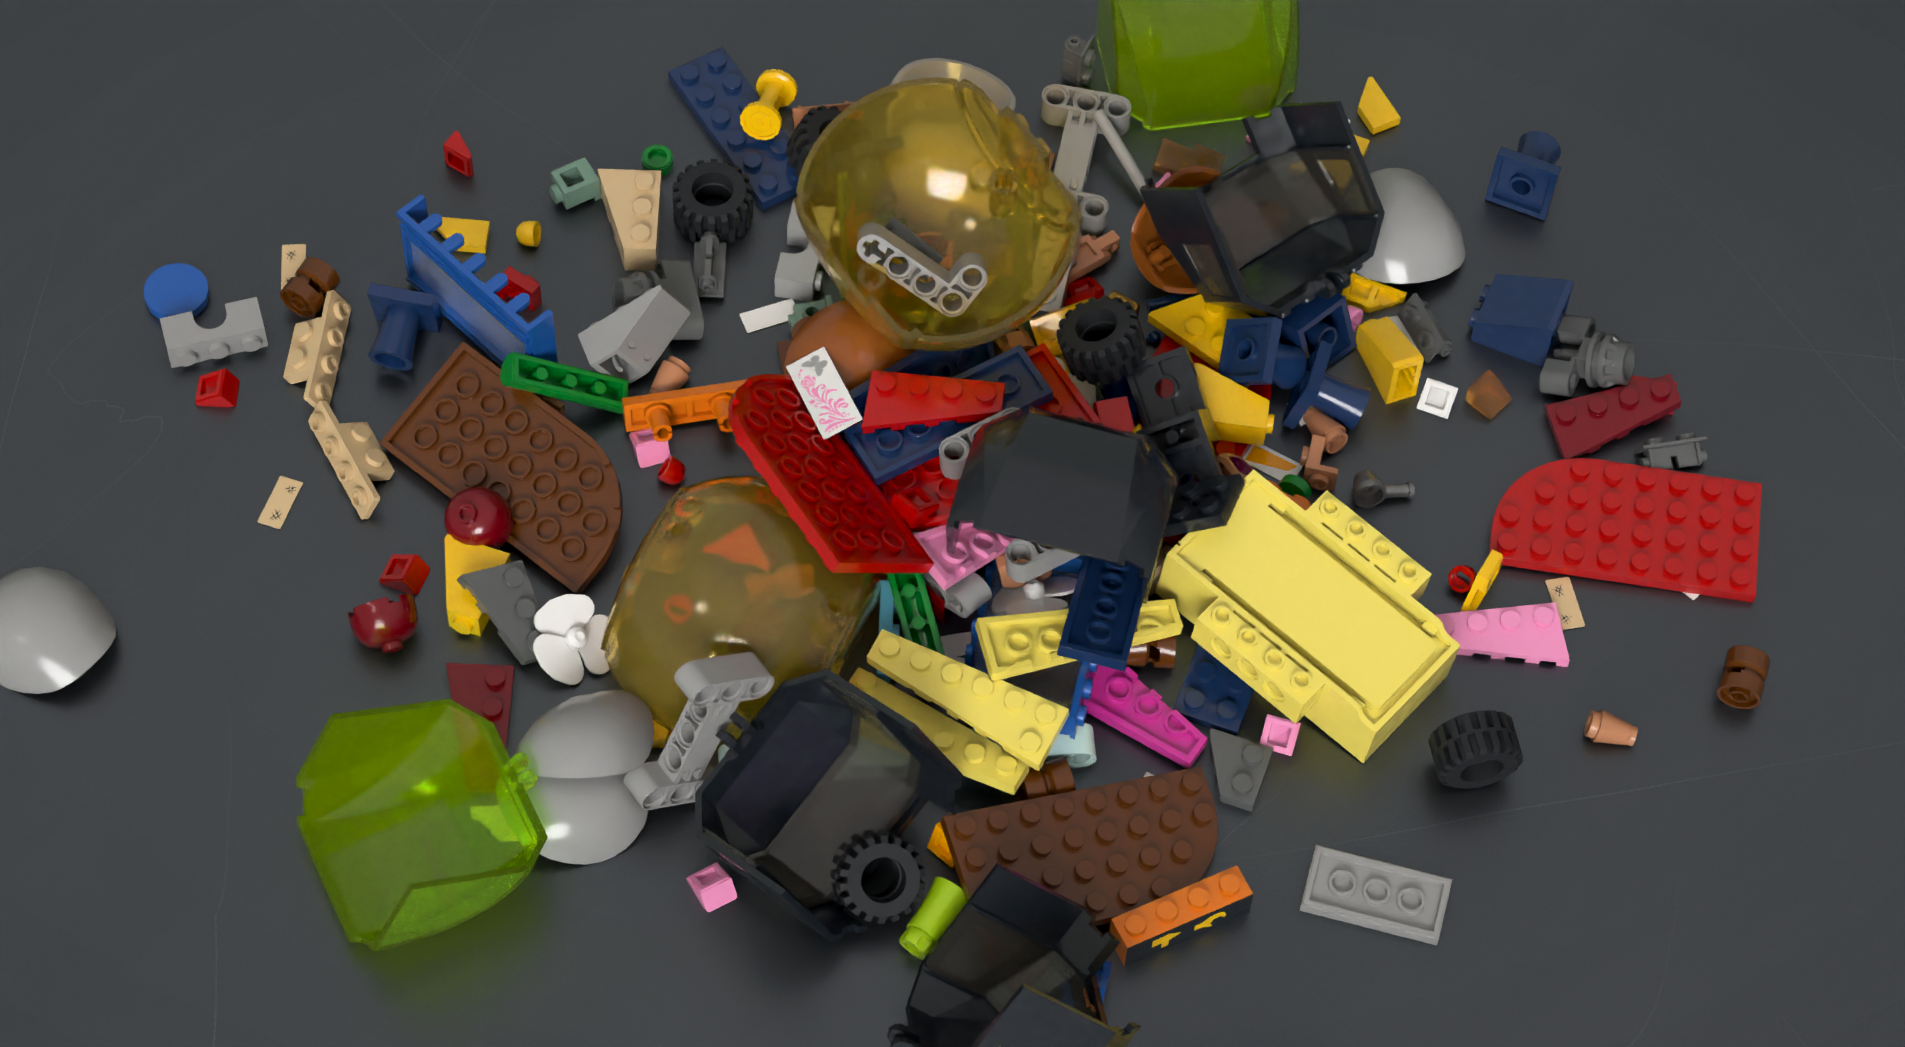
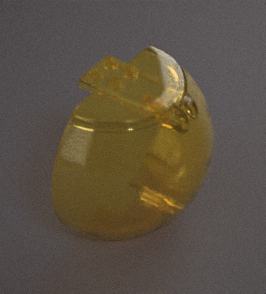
M920 78L886 86L864 96L836 116L823 130L807 155L798 180L797 197L794 199L795 209L806 237L820 263L843 296L862 318L886 340L902 349L909 348L928 352L957 351L989 343L1010 333L1036 314L1050 299L1061 283L1077 245L1082 213L1075 198L1049 169L1051 152L1048 145L1042 138L1038 137L1036 139L1029 131L1028 122L1020 113L1015 114L1009 106L1000 111L981 88L967 79L959 82L955 78ZM894 216L944 257L939 265L948 271L965 253L976 252L982 255L987 264V283L961 315L948 317L889 278L885 268L880 263H867L857 252V232L859 228L868 222H876L884 226ZM896 257L890 260L894 264H903V262ZM969 268L964 273L968 276H975L980 271L976 268ZM932 276L928 280L918 278L923 283L931 282L934 279ZM949 293L944 298L949 301H955L960 296L956 293Z
M737 475L707 479L691 484L689 487L686 485L682 486L673 494L654 519L622 576L620 587L604 626L601 650L606 651V661L623 691L631 692L642 699L649 707L653 720L671 732L688 701V698L674 681L675 673L682 665L692 660L753 652L774 677L775 682L771 690L764 696L739 703L735 713H738L750 723L784 681L824 669H829L838 676L840 675L857 642H860L877 609L881 591V579L877 578V573H832L827 569L820 555L806 541L802 530L788 516L786 508L778 497L771 492L770 486L763 477ZM731 720L725 730L734 737L735 741L744 732L736 727ZM721 741L719 742V744H718V746H717L718 749H719V747H720L721 745H723V743H722Z

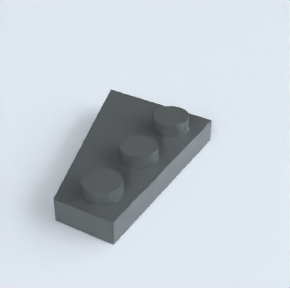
M522 560L461 575L457 581L463 589L467 588L476 599L477 603L475 605L482 614L486 613L498 628V635L520 664L526 665L537 662L538 660L533 652V642L537 636L543 633L536 629L534 616L540 607Z

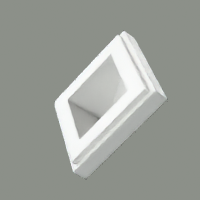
M1427 378L1417 409L1448 419L1459 388Z

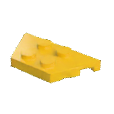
M1199 294L1151 311L1148 314L1147 322L1180 345L1188 346L1189 351L1218 370L1227 319L1252 317L1242 311L1204 302L1202 295ZM1250 385L1243 386L1248 389Z

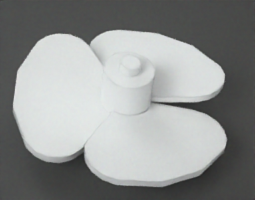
M1069 576L1051 577L1042 581L1030 580L1023 587L1019 588L1002 587L993 598L992 612L996 615H1014L1068 609V602L1051 597L1074 593L1077 579Z
M565 594L551 599L534 616L536 629L543 633L537 636L533 642V652L540 667L554 680L567 685H576L583 679L584 667L580 655L587 669L597 675L606 673L616 657L617 636L613 623L605 615L598 614L592 617L594 603L586 595Z

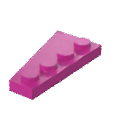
M1098 665L1096 673L1090 672L1089 678L1093 679L1091 698L1084 699L1083 705L1087 706L1088 714L1186 769L1192 767L1207 745L1208 738L1177 710H1172L1162 701L1163 697L1154 689L1150 690L1145 686L1129 666L1125 668L1124 672Z

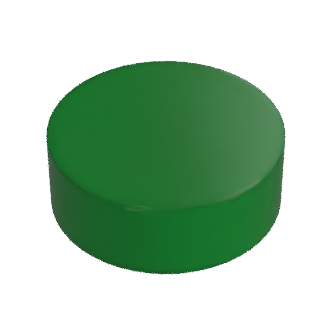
M655 144L647 147L642 153L643 170L661 171L662 176L672 170L674 164L673 153L668 147Z
M1285 475L1278 484L1283 492L1291 496L1297 494L1307 500L1311 496L1309 484L1297 475Z

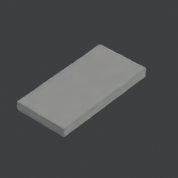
M1316 845L1299 911L1437 946L1453 879Z

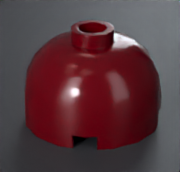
M468 487L459 491L447 505L444 512L446 533L466 545H485L498 550L508 540L513 529L511 507L501 494L486 487Z
M399 594L400 601L397 602L384 597L353 608L354 613L348 612L347 615L355 637L367 647L382 648L383 653H391L402 649V642L409 639L417 629L419 618L414 596L412 594Z

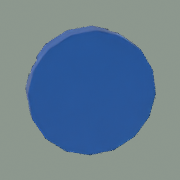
M183 263L167 264L155 270L147 278L143 288L147 308L152 315L159 319L192 311L193 317H196L205 309L209 300V286L204 274L194 266Z

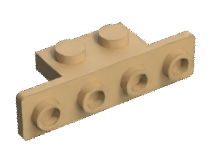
M334 290L327 291L321 317L295 323L283 376L290 384L307 381L304 400L314 408L320 400H327L329 405L331 403L351 312V305Z
M320 400L308 420L310 428L317 437L324 454L329 459L362 520L369 519L380 501V496L371 481L390 480L395 471L368 422L339 423L327 400Z

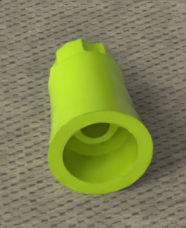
M935 877L927 895L907 924V930L899 940L902 947L913 956L923 960L967 903L963 889L945 878Z

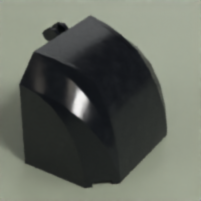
M1025 405L1019 410L983 424L977 431L962 471L946 525L947 552L954 554L962 523H973V528L977 530L990 531L1113 563L1117 566H1124L1126 562L1140 569L1138 576L1143 579L1140 602L1147 604L1177 492L1179 477L1150 436Z

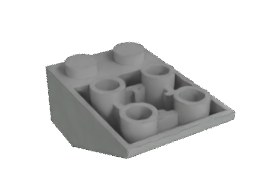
M659 284L654 288L646 290L643 295L630 303L618 307L615 312L604 319L592 323L586 330L579 333L578 337L591 367L599 373L626 379L629 385L651 370L690 316L691 311Z

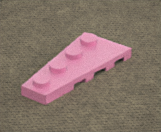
M962 523L955 552L952 554L947 552L946 525L913 534L934 562L929 573L943 591L1005 553L1007 546L1017 539L986 530H977L973 528V523Z
M1556 602L1435 614L1442 621L1445 631L1461 644L1457 655L1473 656L1474 653L1490 655L1491 659L1505 660V657L1525 659L1526 663L1539 664L1540 661L1556 662V666L1568 667L1570 659Z

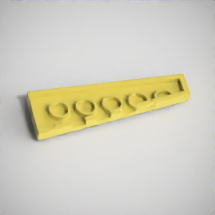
M1175 599L1147 601V604L1142 603L1131 647L1181 634L1183 624ZM1069 609L977 618L975 628L990 680L998 681L1077 661L1076 659L1057 655Z
M884 629L881 630L866 656L868 664L904 687L912 689L915 694L926 701H933L947 710L948 715L956 720H963L974 727L975 732L985 738L988 736L1003 746V750L1037 771H1040L1069 716V709L1003 680L991 681L987 673Z
M858 667L849 680V683L916 724L963 776L1014 795L1028 774L1029 765L1003 750V747L878 678L873 673ZM863 713L861 736L910 754L890 732Z

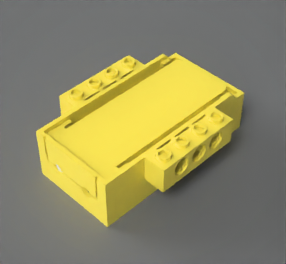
M1253 469L1243 480L1245 486L1226 526L1190 532L1166 554L1155 593L1164 600L1175 599L1178 612L1195 625L1191 638L1296 724L1305 715L1359 761L1364 763L1448 676L1461 644L1445 631L1442 621L1417 601L1424 594L1432 575L1429 571L1328 490L1305 511Z

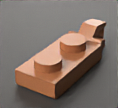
M1114 230L1099 238L1095 235L1090 237L1089 234L1081 237L1075 265H1072L1068 284L1105 264L1111 259V255L1120 249L1121 239Z

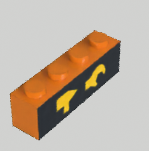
M1238 866L1231 867L1112 918L1109 932L1120 942L1115 950L1125 967L1250 913L1253 892Z

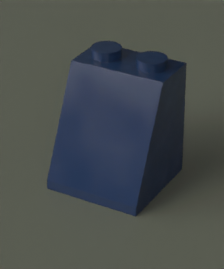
M1496 274L1492 284H1485L1479 299V302L1483 303L1481 309L1475 308L1468 324L1469 327L1473 328L1470 341L1543 367L1558 334L1557 330L1562 317L1566 314L1574 282L1566 279Z
M1337 292L1336 295L1329 299H1322L1315 293L1316 297L1313 300L1291 308V314L1280 318L1283 322L1279 343L1301 347L1305 352L1306 360H1308L1321 340L1333 345L1326 370L1357 347L1346 298ZM1248 313V315L1251 316L1252 318L1272 317V316H1257V315H1253V314Z

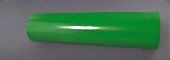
M513 351L505 357L501 366L500 381L503 386L623 414L622 398L628 397V380Z
M887 573L905 639L945 655L923 574Z

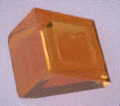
M1487 370L1468 388L1465 401L1490 420L1512 398L1491 370Z

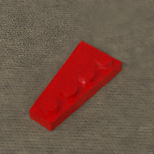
M872 370L862 422V433H875L874 429L891 427V431L903 430L907 425L925 424L926 427L939 426L940 422L956 420L957 423L982 421L1003 410L1006 392L1005 383Z

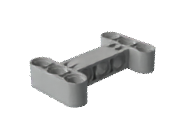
M1051 84L1043 89L1040 116L1047 124L1064 127L1051 186L1028 183L1020 187L1018 191L1016 215L1022 223L1046 228L1048 218L1053 217L1081 223L1082 235L1098 236L1105 232L1109 212L1107 200L1100 195L1084 192L1097 133L1103 134L1092 115L1096 111L1103 109L1119 136L1124 135L1129 129L1131 117V103L1126 97L1061 84Z
M1007 408L943 440L939 446L941 473L949 479H960L969 450L979 428L983 424L1020 408ZM953 456H958V457H960L959 459H956V460H951V459H949L950 457H953ZM1016 539L1006 548V572L1013 581L1024 583L1080 555ZM1017 559H1026V560H1028L1027 562H1024V563H1017V562H1015V560H1017Z
M745 652L692 660L677 670L674 681L688 698V701L658 761L643 763L636 770L628 772L623 780L624 785L644 810L695 802V792L714 769L709 762L720 742L716 737L720 729L726 730L730 722V716L736 711L741 701L760 698L767 694L774 685V677L756 654Z

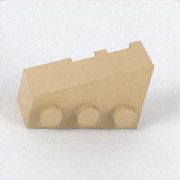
M597 169L600 180L601 199H603L625 271H655V264L659 253L663 194L661 171Z

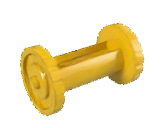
M780 69L766 70L759 76L756 83V91L760 99L745 106L740 115V124L743 130L757 140H768L778 135L782 127V118L778 110L780 107L790 105L798 92L797 83H795L794 78Z

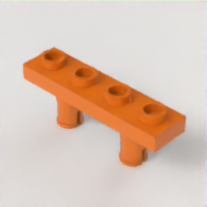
M746 380L622 398L626 432L651 428L656 441L666 442L671 439L673 434L671 425L717 419L721 431L731 432L733 430L728 417L729 401L737 388L743 385Z

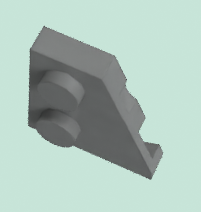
M1211 728L1208 741L1211 744L1214 775L1217 778L1219 802L1252 812L1274 748Z

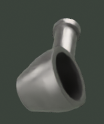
M1362 470L1354 476L1352 495L1355 504L1359 507H1374L1385 498H1414L1415 487L1413 482H1406V484H1383L1370 470Z

